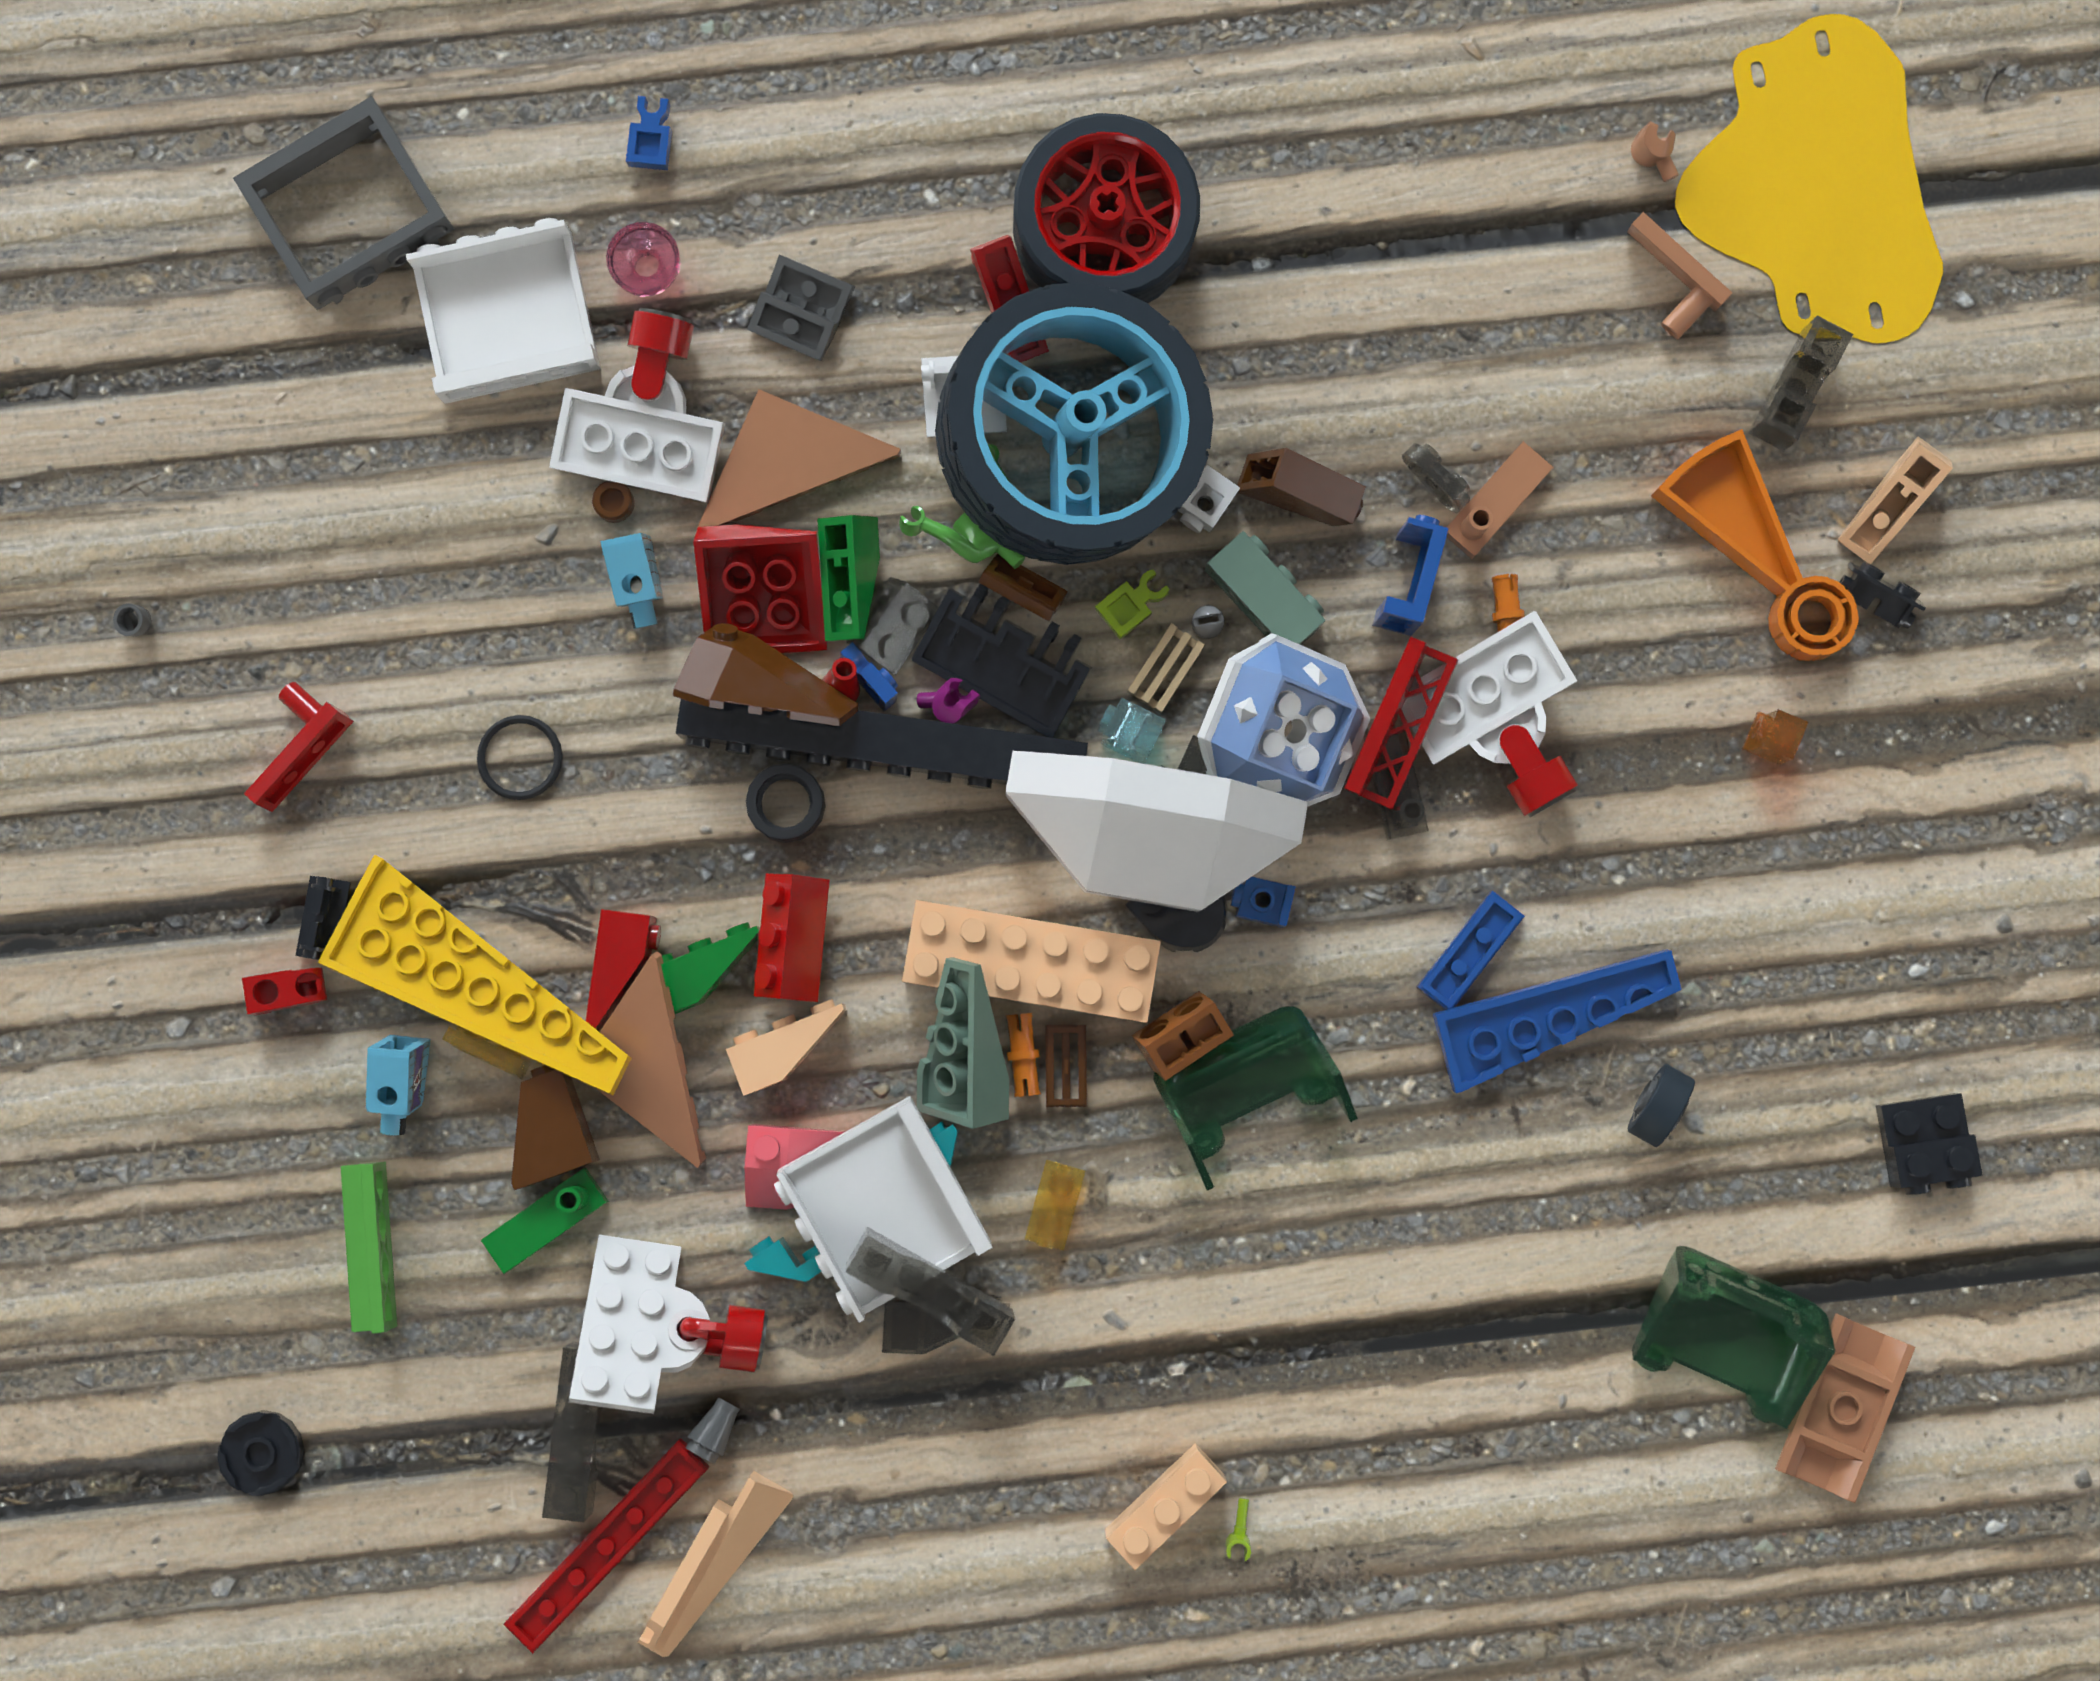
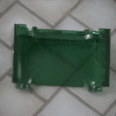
M1687 1246L1676 1247L1669 1259L1632 1347L1633 1360L1637 1361L1644 1369L1651 1372L1667 1371L1670 1369L1673 1361L1746 1393L1748 1405L1751 1407L1750 1411L1758 1420L1768 1424L1775 1423L1786 1429L1835 1353L1829 1318L1815 1303Z

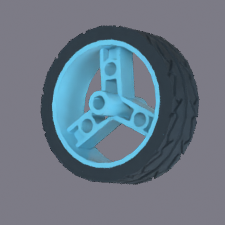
M1074 282L1052 284L1043 288L1039 287L1013 297L982 322L965 344L950 369L940 394L941 401L938 402L935 426L939 462L944 468L942 472L950 491L963 511L973 523L979 526L980 530L1002 547L1025 557L1038 559V561L1071 565L1101 561L1129 550L1177 513L1178 509L1183 506L1197 487L1209 456L1206 450L1211 447L1214 419L1209 388L1203 383L1207 380L1196 354L1177 328L1169 325V320L1146 302L1120 290L1095 284ZM1048 338L1078 339L1098 345L1111 352L1130 368L1089 391H1079L1073 395L1010 357L1007 353L1029 342ZM1019 386L1027 392L1029 400L1023 401L1018 399L1014 395L1012 387ZM1118 390L1126 391L1131 396L1132 404L1123 402L1118 396ZM1038 400H1041L1059 409V411L1050 419L1039 411L1035 404ZM983 401L1042 436L1043 447L1050 454V510L1025 497L1006 479L995 463L984 435L981 413ZM1154 406L1158 414L1161 440L1159 460L1151 483L1138 502L1120 511L1099 516L1098 437ZM1082 447L1081 464H1068L1067 458L1075 454ZM1071 478L1078 481L1082 488V494L1071 492L1067 487V479Z

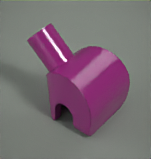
M950 678L937 692L918 693L917 705L920 709L932 708L934 715L941 722L953 724L977 705L980 694L971 690L968 695H962L958 689L962 680Z

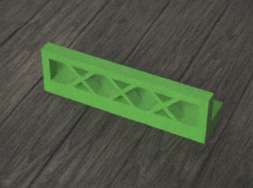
M386 1162L344 1165L340 1167L352 1332L372 1331V1333H383L397 1327Z

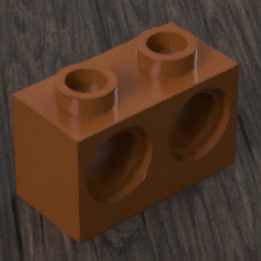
M1198 991L1131 1036L1150 1068L1166 1081L1234 1034L1215 1002Z

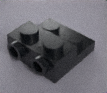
M1962 1093L1876 1105L1890 1187L1905 1188L1906 1195H1916L1932 1192L1930 1184L1945 1182L1948 1189L1972 1186V1177L1983 1176L1976 1136L1969 1134Z

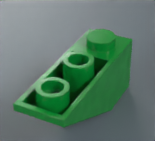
M749 922L726 930L727 938L712 943L711 938H706L688 945L689 953L675 959L672 953L662 955L664 963L661 964L664 981L666 987H669L675 1014L703 1004L757 942L760 927L755 926L751 928Z

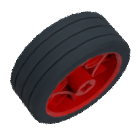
M1091 114L1074 118L1051 130L1034 146L1023 163L1014 192L1013 237L1018 257L1029 277L1042 288L1052 284L1083 282L1120 290L1148 304L1162 295L1180 275L1188 261L1200 222L1199 188L1195 173L1183 151L1167 134L1146 121L1123 114ZM1091 162V167L1089 170L1084 166L1080 165ZM1113 169L1121 174L1122 179L1118 182H1108L1101 174L1106 170ZM1137 170L1145 176L1135 178V171ZM1064 173L1081 183V186L1069 197L1054 183ZM1158 189L1164 202L1146 210L1138 193ZM1045 195L1055 203L1052 206L1041 208ZM1168 215L1169 229L1159 224L1157 220ZM1063 222H1071L1077 226L1079 231L1074 235L1067 236L1060 233L1057 227ZM1134 233L1144 236L1147 244L1142 247H1134L1128 243L1126 237ZM1086 254H1099L1112 258L1109 271H1099L1085 267ZM1078 255V264L1068 257ZM1118 261L1127 267L1126 269L1116 271Z

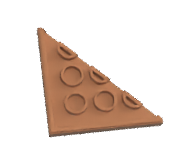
M758 389L698 527L720 526L730 522H737L760 513L763 509L784 501L788 502L834 481H841L869 470L870 467L887 460L897 459L901 454V449Z
M656 951L650 956L600 1031L602 1035L632 1059L614 1096L599 1089L597 1090L698 1168L706 1159L705 1151L701 1150L697 1132L699 1123L693 1097L689 1095L685 1077L687 1068L681 1042L677 1040L674 1027V1008L670 990L665 985L661 964L664 962L662 955Z

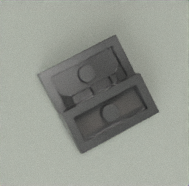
M779 254L766 291L761 292L747 330L822 361L844 316L855 286Z

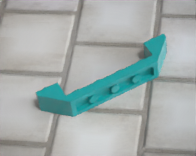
M941 1121L929 1130L951 1168L959 1129L955 1123L946 1127L943 1121ZM770 1236L749 1249L753 1257L744 1263L750 1271L804 1282L822 1272L815 1259V1256L820 1254L816 1245L802 1254L805 1262L801 1264L784 1237L776 1242H773Z

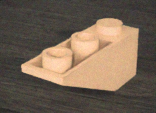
M833 999L811 1007L812 1015L797 1021L793 1014L771 1023L774 1029L771 1032L758 1036L755 1029L734 1037L735 1046L727 1048L726 1052L743 1096L787 1080L846 1012L845 1004L841 1003L835 1006Z

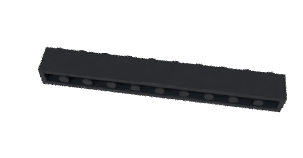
M684 699L680 701L675 733L680 738L686 739V746L709 749L710 743L726 745L725 751L736 754L750 755V749L752 748L766 750V757L789 761L791 754L807 756L806 763L820 766H830L831 760L847 762L846 768L855 771L870 772L871 766L887 768L886 774L897 777L911 778V772L913 771L927 773V780L939 783H951L952 777L968 779L967 786L981 789H991L992 783L1007 785L1013 751L1087 756L1088 743L861 710H858L857 713L840 726L789 719L786 716V711L783 710L763 711L762 715L748 713L749 705L725 702L724 709H717Z

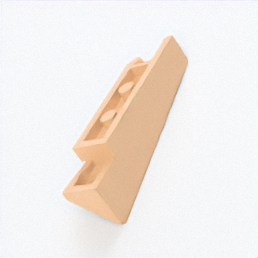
M753 1471L733 1507L718 1499L649 1619L638 1643L662 1657H668L791 1502L793 1494Z

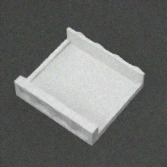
M555 218L541 219L535 222L532 227L523 229L505 227L497 230L495 235L482 238L474 235L464 236L457 239L455 244L446 246L437 244L423 245L417 248V252L406 254V259L414 270L436 374V377L432 378L434 392L444 404L601 369L573 238L564 220L558 221Z
M911 1096L778 1169L777 1177L779 1181L774 1183V1186L781 1200L786 1206L792 1203L800 1216L795 1220V1224L801 1236L806 1242L814 1241L820 1252L819 1255L815 1256L820 1270L826 1279L834 1277L840 1288V1291L835 1294L843 1311L847 1316L854 1313L858 1322L865 1320L866 1313L976 1252L977 1256L992 1248L988 1234Z

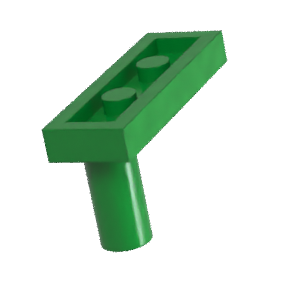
M583 1168L481 1239V1242L502 1273L505 1274L609 1201L587 1168Z

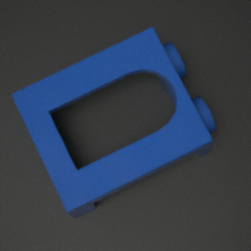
M1416 515L1415 519L1409 517L1398 532L1396 540L1421 547L1406 601L1387 596L1376 610L1372 626L1412 636L1423 624L1449 530L1447 527L1440 526L1438 519L1426 515Z

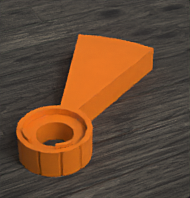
M1742 429L1716 440L1695 453L1680 465L1651 495V497L1777 596L1770 607L1768 622L1771 636L1775 639L1774 642L1784 653L1801 661L1822 660L1839 651L1851 641L1859 621L1854 597L1845 589V586L1829 577H1802ZM1804 601H1816L1827 608L1831 617V625L1825 635L1815 636L1807 633L1801 627L1798 621V610Z

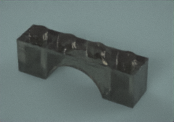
M869 1227L865 1229L846 1262V1273L881 1293L894 1295L921 1308L944 1323L957 1336L992 1356H995L1015 1321L1012 1308Z
M571 1342L563 1347L542 1518L585 1522L593 1513L598 1476L596 1468V1441L602 1407L569 1402L579 1342Z

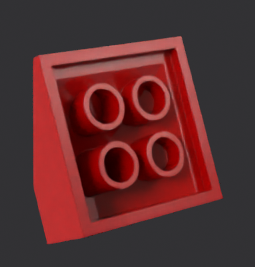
M739 524L697 528L693 545L703 632L711 629L716 624L726 623L736 626L739 631L753 634L780 653L824 651L828 649L824 632L817 531Z

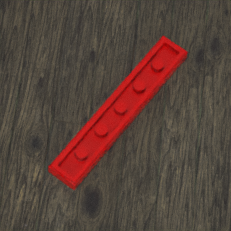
M681 1438L503 1624L532 1654L709 1469L710 1466L700 1456L686 1449L687 1444Z

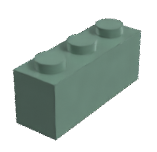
M1242 531L1207 562L1205 572L1265 637L1272 633L1302 645L1326 621L1322 616L1324 613L1322 606L1311 595L1308 594L1304 597L1294 586L1297 583L1295 577L1285 566L1279 565L1276 567L1267 557L1269 554L1268 548L1257 536L1249 537Z

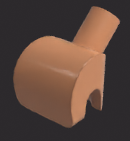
M1650 121L1634 138L1631 145V154L1633 159L1644 167L1657 166L1665 183L1679 175L1670 156L1674 149L1676 135L1673 130H1670L1667 138L1659 139L1657 136L1658 125Z

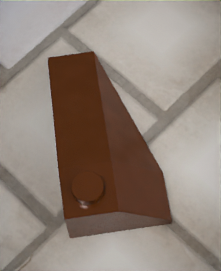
M726 623L716 624L696 638L673 689L674 697L710 708L724 709L725 702L749 705L748 713L762 715L763 711L783 710L786 711V716L789 719L840 726L857 713L859 706L858 703L753 634L739 631L736 626Z

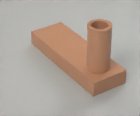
M1644 212L1631 224L1627 233L1691 290L1661 322V326L1668 334L1675 339H1679L1708 307L1716 312L1732 295V292Z
M1523 441L1447 526L1449 528L1447 538L1473 559L1554 467Z

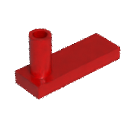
M1004 235L970 249L971 260L977 269L991 313L1013 297L1029 292L1010 235ZM1044 339L1029 342L1007 353V355L1022 363L1049 352V349Z
M297 682L287 684L279 693L278 698L306 725L244 793L254 804L271 812L277 808L354 722L345 712L329 702L322 706Z

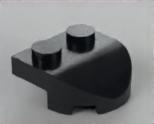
M1224 895L1199 912L1132 900L1125 904L1128 910L1155 939L1161 941L1160 945L1172 952H1176V950L1202 951L1218 940L1226 926L1227 903Z

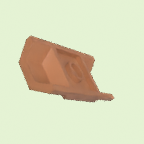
M1835 1313L1821 1352L1818 1351L1791 1418L1788 1426L1790 1431L1775 1469L1856 1503L1916 1347Z

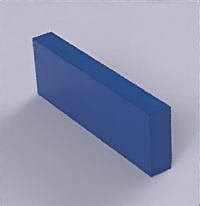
M1490 891L1416 988L1444 1010L1454 1008L1525 916L1494 891Z

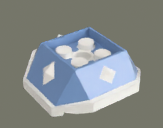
M1271 633L1259 640V643L1244 649L1228 659L1197 738L1207 768V775L1240 781L1307 801L1308 806L1340 794L1369 724L1370 716L1345 664ZM1289 721H1292L1291 732L1285 737V727Z

